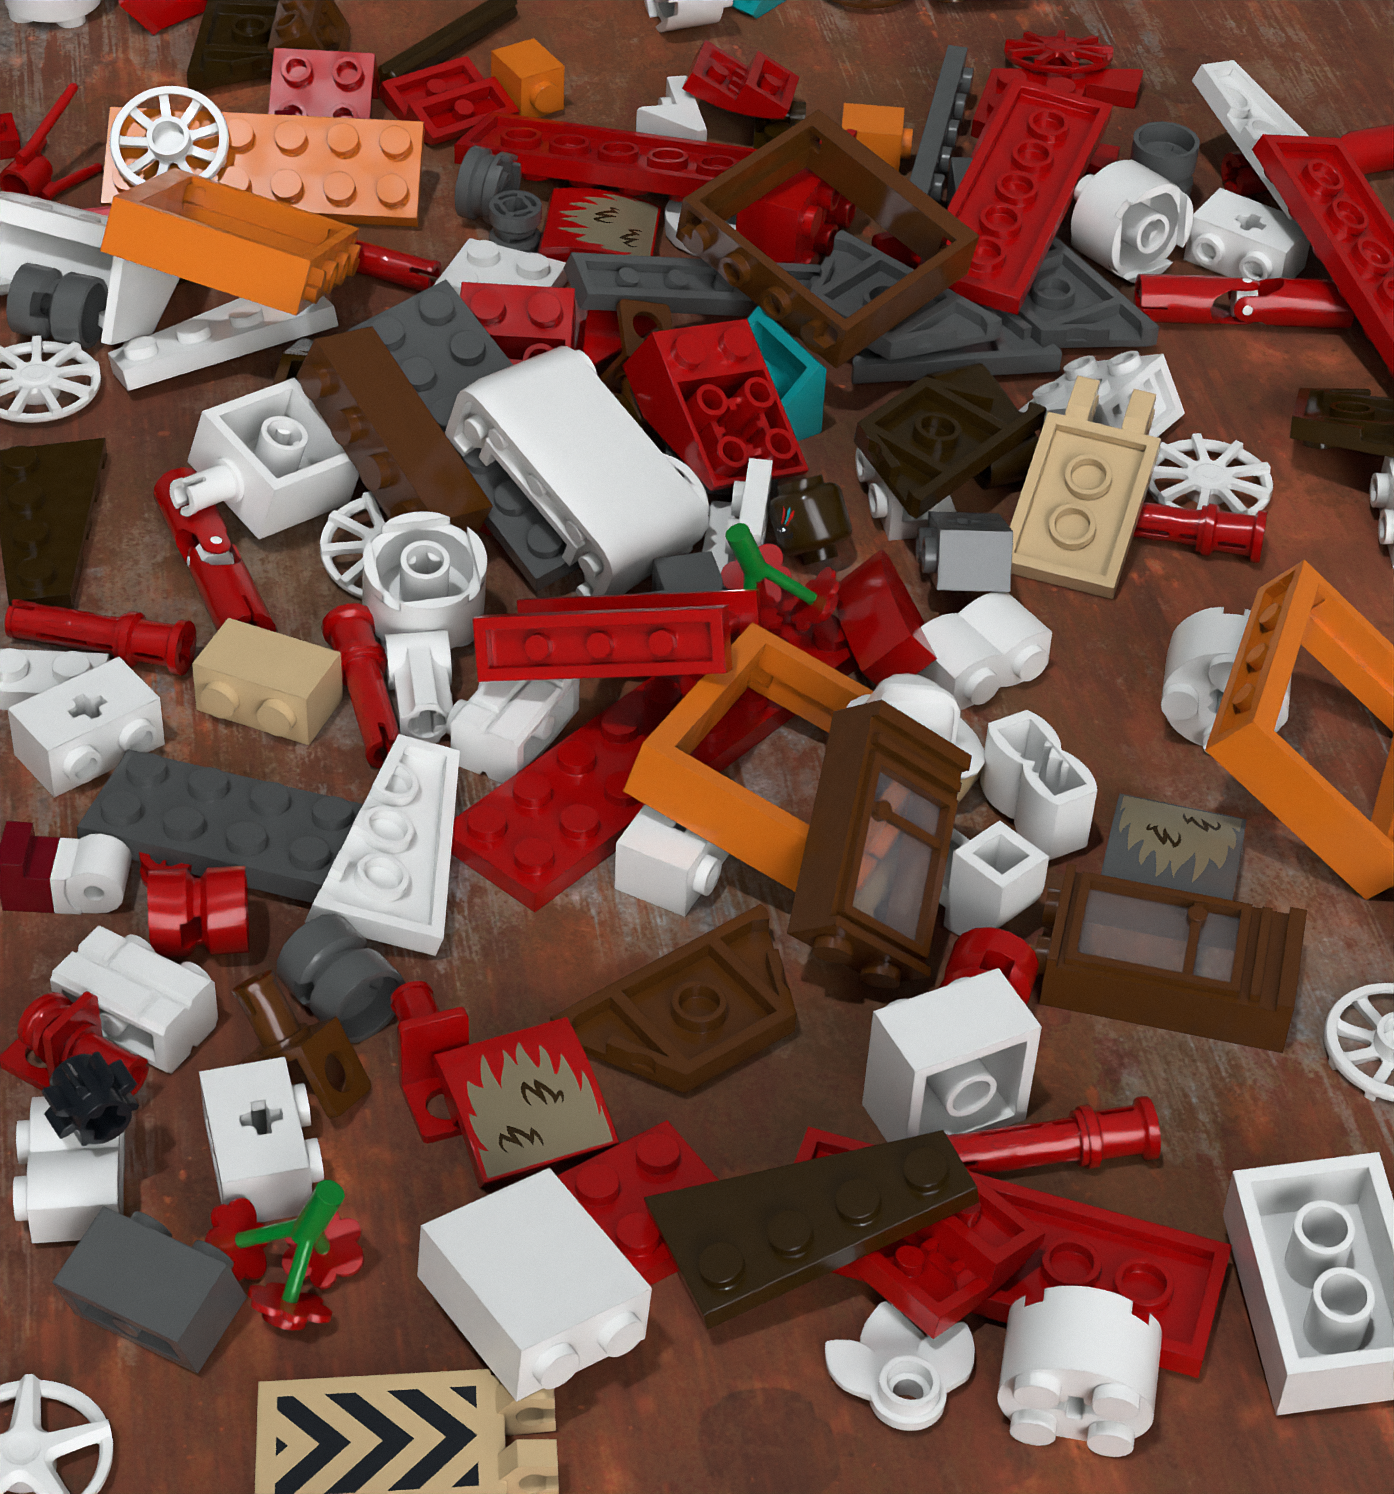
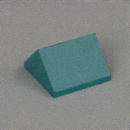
M757 306L747 320L796 439L800 441L817 435L822 431L827 369L781 325L770 318L762 308Z

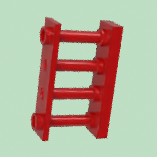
M759 589L525 598L517 600L518 613L479 615L472 618L478 682L723 674L733 670L731 645L752 622L762 627Z

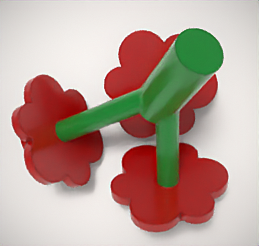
M744 523L734 524L726 531L725 537L735 555L736 561L729 562L723 567L721 571L723 585L728 590L759 589L762 628L770 631V629L782 627L783 618L778 616V610L776 609L782 600V588L799 598L791 611L790 620L796 624V629L801 633L806 632L812 624H822L829 619L839 599L837 593L839 582L835 580L836 571L831 567L824 568L815 580L811 579L803 586L792 579L791 572L787 567L782 566L784 557L778 546L768 543L758 547L749 527Z
M320 1181L297 1219L264 1226L262 1223L257 1222L255 1208L246 1198L233 1199L228 1205L215 1206L211 1211L213 1227L207 1232L205 1242L220 1249L231 1258L234 1263L231 1270L237 1281H241L243 1278L254 1280L264 1275L267 1261L263 1248L267 1246L268 1242L284 1238L289 1246L282 1256V1267L288 1276L286 1284L270 1282L266 1284V1287L251 1285L247 1296L252 1299L250 1306L262 1313L263 1320L273 1326L286 1330H303L308 1321L315 1323L330 1322L333 1314L332 1310L323 1305L324 1300L321 1297L310 1293H301L303 1281L310 1278L316 1288L328 1289L335 1284L337 1276H353L363 1267L365 1257L361 1246L357 1243L361 1237L362 1230L355 1219H341L337 1210L345 1198L343 1188L335 1181Z

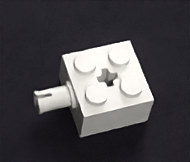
M295 378L202 411L187 461L197 473L173 480L170 484V497L176 509L189 503L188 506L182 507L180 514L187 517L199 510L224 501L260 540L348 504L353 495L359 472L342 446L333 438L330 428L313 402L304 394L301 384Z

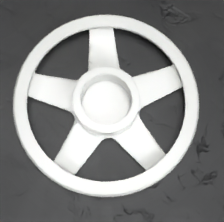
M25 1374L20 1381L0 1385V1403L16 1398L10 1427L6 1432L0 1434V1494H4L6 1491L13 1493H29L34 1491L36 1494H70L56 1472L57 1458L96 1443L99 1444L98 1465L92 1480L81 1494H98L108 1477L113 1459V1439L109 1420L106 1419L100 1408L82 1392L65 1384L40 1380L33 1374ZM41 1397L55 1399L74 1407L90 1423L53 1432L43 1430L41 1427Z

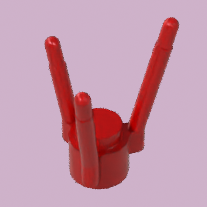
M72 82L67 86L27 144L16 153L15 159L0 173V188L2 191L30 195L51 201L58 193L89 179L103 170L102 164L97 162L53 182L51 180L53 174L52 165L41 154L47 145L46 136L78 91L76 83Z

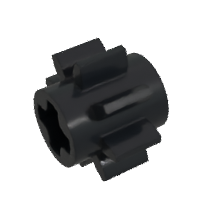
M94 1052L93 1055H75L63 1061L54 1070L50 1078V1086L43 1088L42 1094L50 1105L44 1115L60 1139L74 1133L82 1146H87L88 1143L103 1144L109 1142L124 1132L131 1121L132 1111L137 1110L139 1104L130 1092L137 1083L121 1059L108 1065L100 1052Z

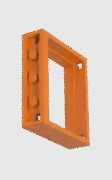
M173 168L113 196L100 251L297 316L313 303L317 304L319 299L325 294L329 295L337 285L341 286L347 275L351 277L355 275L360 262L358 256L361 246L355 244L359 232L357 227Z
M1304 559L1258 588L1205 751L1357 893L1367 900L1390 887L1394 889V735L1370 821L1279 736L1274 729L1300 645H1302L1394 733V645Z
M752 622L731 645L733 670L723 674H705L643 742L623 792L796 892L810 825L690 756V753L748 687L828 733L834 711L845 709L850 701L862 695L872 694L873 691ZM892 779L876 802L888 801L892 811L904 818L909 789ZM872 815L856 887L857 892L860 891L876 861L870 857L872 856L882 861L900 831L886 821H875Z

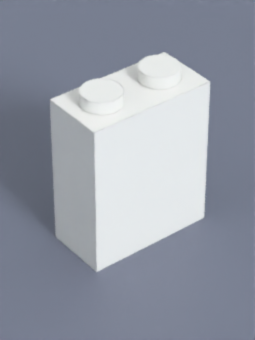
M550 1168L421 1225L418 1278L516 1402L543 1388L553 1389L567 1382L576 1372L608 1356L619 1357L633 1349L639 1341L645 1339L652 1287Z

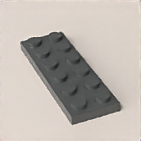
M446 279L347 330L352 331L373 326L444 433L457 395L461 390L482 377L513 365ZM455 448L493 505L484 521L485 525L536 592L581 568L578 561L571 566L564 561L562 556L567 544L497 460L485 466L479 458L481 448H475L465 456H462Z

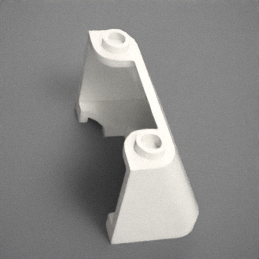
M568 346L557 347L482 377L458 393L445 435L462 456H465L475 448H481L479 458L485 466L497 460L563 539L567 547L562 558L569 566L578 561L584 573L585 582L578 586L575 591L578 596L622 595L652 574L653 559L680 555L702 539L709 524L707 513L710 511V506L706 496L696 485L687 483L597 376L593 362L583 351H575Z

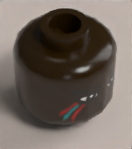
M822 474L778 486L779 496L770 501L768 512L778 547L782 553L787 556L801 554L804 565L839 556L836 544L846 541L852 534V525L840 486L832 482L824 483Z

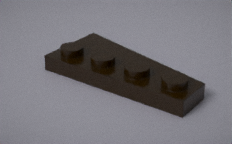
M105 438L37 446L19 445L0 450V544L10 606H12L11 601L13 599H22L42 605L74 608L84 563L85 540H89L92 527L91 513L93 504L97 502L100 491L99 477L101 469H105L107 460Z
M944 1130L656 1194L644 1197L648 1213L708 1330L979 1203V1196L975 1182Z

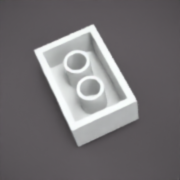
M1374 1152L1233 1171L1223 1217L1230 1244L1232 1245L1235 1263L1275 1414L1283 1415L1394 1400V1200L1380 1153Z

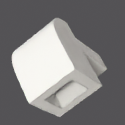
M1000 820L971 840L953 828L939 903L946 907L943 926L957 935H961L974 928L993 927L998 929L1040 898L1045 885L1049 856Z

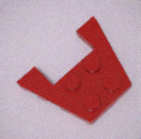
M992 68L973 117L971 136L979 139L994 106L1013 77L1113 104V106L1135 109L1142 86L1144 70L1100 69L1086 73L1058 74L1033 71L1025 68ZM1099 143L1086 171L1095 175L1107 165L1118 161L1120 146Z

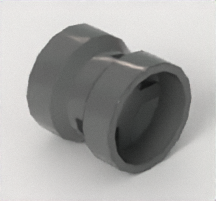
M520 190L503 191L496 194L489 202V221L494 226L490 231L489 241L499 246L527 253H537L541 233L536 228L542 219V203L540 199L532 193Z

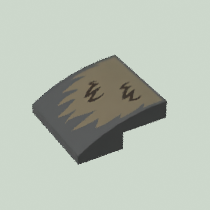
M1119 793L1101 875L1233 900L1247 819Z

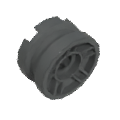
M477 145L471 147L464 156L456 181L454 199L457 215L471 220L483 217L485 223L491 224L489 221L490 200L496 194L503 191L520 189L521 163L513 162V160L517 161L518 156L503 151L493 155L492 150Z

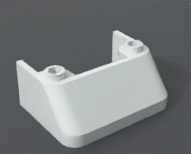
M0 191V295L8 294L16 271L27 262L56 268L62 272L63 276L69 272H76L99 277L105 280L108 287L106 310L100 311L98 317V326L103 328L101 343L114 345L121 342L125 343L136 337L153 334L180 277L101 252L100 249L108 220L106 215L30 195Z

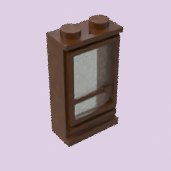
M882 699L834 711L787 934L811 946L812 954L817 958L832 963L844 964L860 973L859 979L863 983L876 988L894 989L899 987L902 981L929 978L931 967L927 966L925 961L928 959L958 806L957 795L962 785L960 782L962 772L969 771L972 755Z
M1067 863L1062 890L1049 887L1041 927L1053 929L1052 937L1038 935L1035 954L1039 962L1037 976L1044 977L1039 1001L1040 1005L1283 1053L1295 1008L1307 910L1290 907L1289 914L1273 911V908L1264 906L1263 908L1252 907L1253 904L1085 871L1078 873L1076 872L1077 865Z

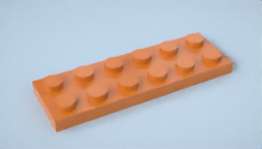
M110 107L101 195L102 207L111 206L113 196L134 187L122 178L114 164L110 151L112 125L123 107ZM137 108L152 122L162 117L161 109ZM170 109L171 116L179 119L186 112V110ZM199 111L188 126V129H199L216 121L209 111ZM221 112L228 127L229 149L224 168L221 167L212 180L342 223L418 227L425 136L424 122ZM128 115L121 127L120 135L147 137V130ZM219 134L194 141L193 145L217 153ZM119 147L126 165H130L148 152V148ZM186 156L185 158L191 171L196 175H200L211 164L192 156ZM154 161L136 175L146 181L156 177L159 161ZM172 163L169 167V170L173 168L179 169L175 163Z

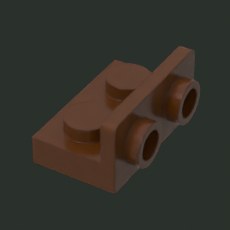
M279 0L267 49L272 56L274 48L346 52L351 27L334 0Z

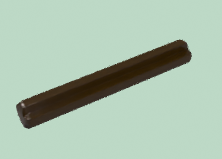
M487 0L378 67L380 86L383 81L441 64L511 21L518 14L515 7L518 4L517 0Z

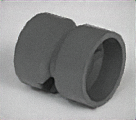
M1164 121L1149 122L1140 126L1134 132L1130 160L1132 159L1173 182L1190 198L1193 185V176L1191 175L1195 172L1200 140L1195 132L1183 125Z
M27 262L19 267L10 284L6 307L8 325L11 331L17 334L31 337L41 336L42 339H47L53 335L57 342L69 345L75 341L81 344L82 348L89 349L95 346L103 331V328L98 326V317L100 311L106 310L108 287L105 280L99 277L76 272H69L63 276L62 272L56 268Z
M337 914L321 915L306 922L284 944L277 959L276 973L288 990L303 1005L310 1007L313 1015L319 1022L337 1016L350 1043H358L374 1036L396 1015L390 1006V996L398 987L405 984L402 975L379 952L367 948V940L344 917Z

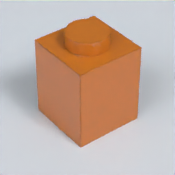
M535 38L491 50V77L495 76L520 110L519 115L537 118L564 109L565 66Z
M844 103L842 128L844 130H857L856 139L898 172L900 159H910L913 129L903 128L905 108Z

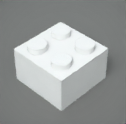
M999 968L973 977L956 979L947 986L910 999L895 1000L884 1008L873 1011L862 1105L887 1142L944 1130L946 1134L952 1135L1007 1127L1026 1120L1042 1026Z

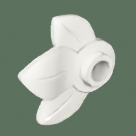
M886 1301L881 1302L864 1324L860 1342L837 1339L825 1343L826 1366L836 1384L853 1395L869 1400L876 1416L885 1424L899 1430H921L934 1424L944 1411L947 1393L966 1382L974 1366L975 1346L967 1323L957 1322L935 1339H932L929 1335L925 1337L907 1317ZM900 1395H910V1396H912V1397H914V1398H916V1399H915V1400H909V1399L901 1398V1397H899V1396H900Z

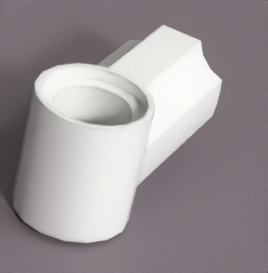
M437 630L385 634V653L388 659L386 668L389 690H395L400 734L431 743H439L441 737L447 733L446 723L453 707L452 693L450 691V685H452V666L448 631Z

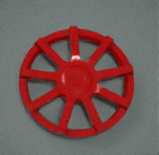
M1058 30L1057 36H1040L1027 31L1023 33V38L1006 39L1004 55L1009 62L1025 69L1046 73L1075 74L1097 71L1109 66L1113 60L1114 47L1113 45L1098 43L1099 37L1095 35L1084 38L1066 36V30ZM1039 55L1034 59V63L1021 59L1026 56ZM1078 58L1089 60L1093 64L1079 66Z

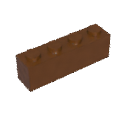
M373 326L316 338L296 378L300 382L304 394L313 402L330 428L333 438L342 446L359 472L362 482L372 492L388 518L391 519L411 512H436L449 516L450 524L462 529L466 533L467 527H469L477 534L493 505Z

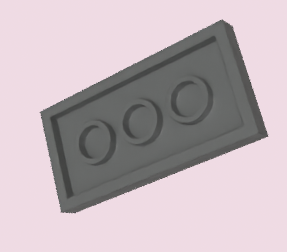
M128 749L78 824L77 838L80 839L89 834L110 835L121 840L130 849L132 860L139 861V852L149 854L151 859L158 864L166 860L167 866L179 863L192 865L190 873L202 876L208 867L246 866L248 888L313 903L363 804L348 801L337 796L322 795L284 786L277 782L262 781L224 772L217 768L198 766L164 758L153 753H143Z

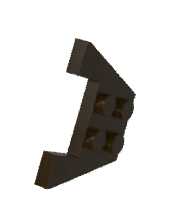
M1299 388L1292 414L1290 438L1302 440L1304 446L1315 449L1340 447L1394 458V398L1370 396L1371 390Z

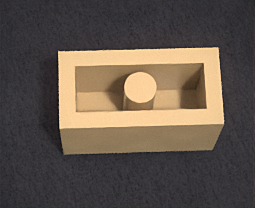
M231 618L224 622L192 663L196 710L305 745L311 744L343 699L341 652Z

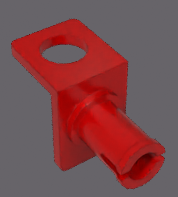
M418 980L410 981L398 987L390 996V1006L399 1021L397 1026L399 1086L421 1140L429 1144L462 1135L459 1123L453 1125L451 1119L436 1118L429 1113L426 1107L432 1098L443 1094L432 1057L434 1054L469 1045V1017L464 1007L440 1011L434 999L432 987L427 982Z
M89 991L84 992L44 1031L42 1039L47 1068L33 1066L27 1061V1055L31 1050L19 1038L0 1055V1067L3 1070L41 1091L43 1088L50 1086L52 1073L63 1061L79 1054L93 1055L94 1052H100L108 1065L121 1059L137 1083L135 1088L130 1091L133 1096L143 1086L149 1071V1067L146 1065L148 1063L146 1058L135 1055L103 1037L98 997Z

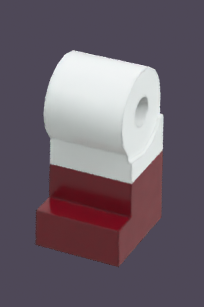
M6 821L0 843V899L2 911L81 915V913L98 914L113 911L123 901L132 860L130 849L121 840L110 835L89 834L80 839L35 836L33 823Z

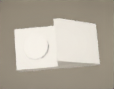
M686 75L667 77L666 97H660L657 106L638 108L636 132L707 142V128L694 95L682 89L687 77Z

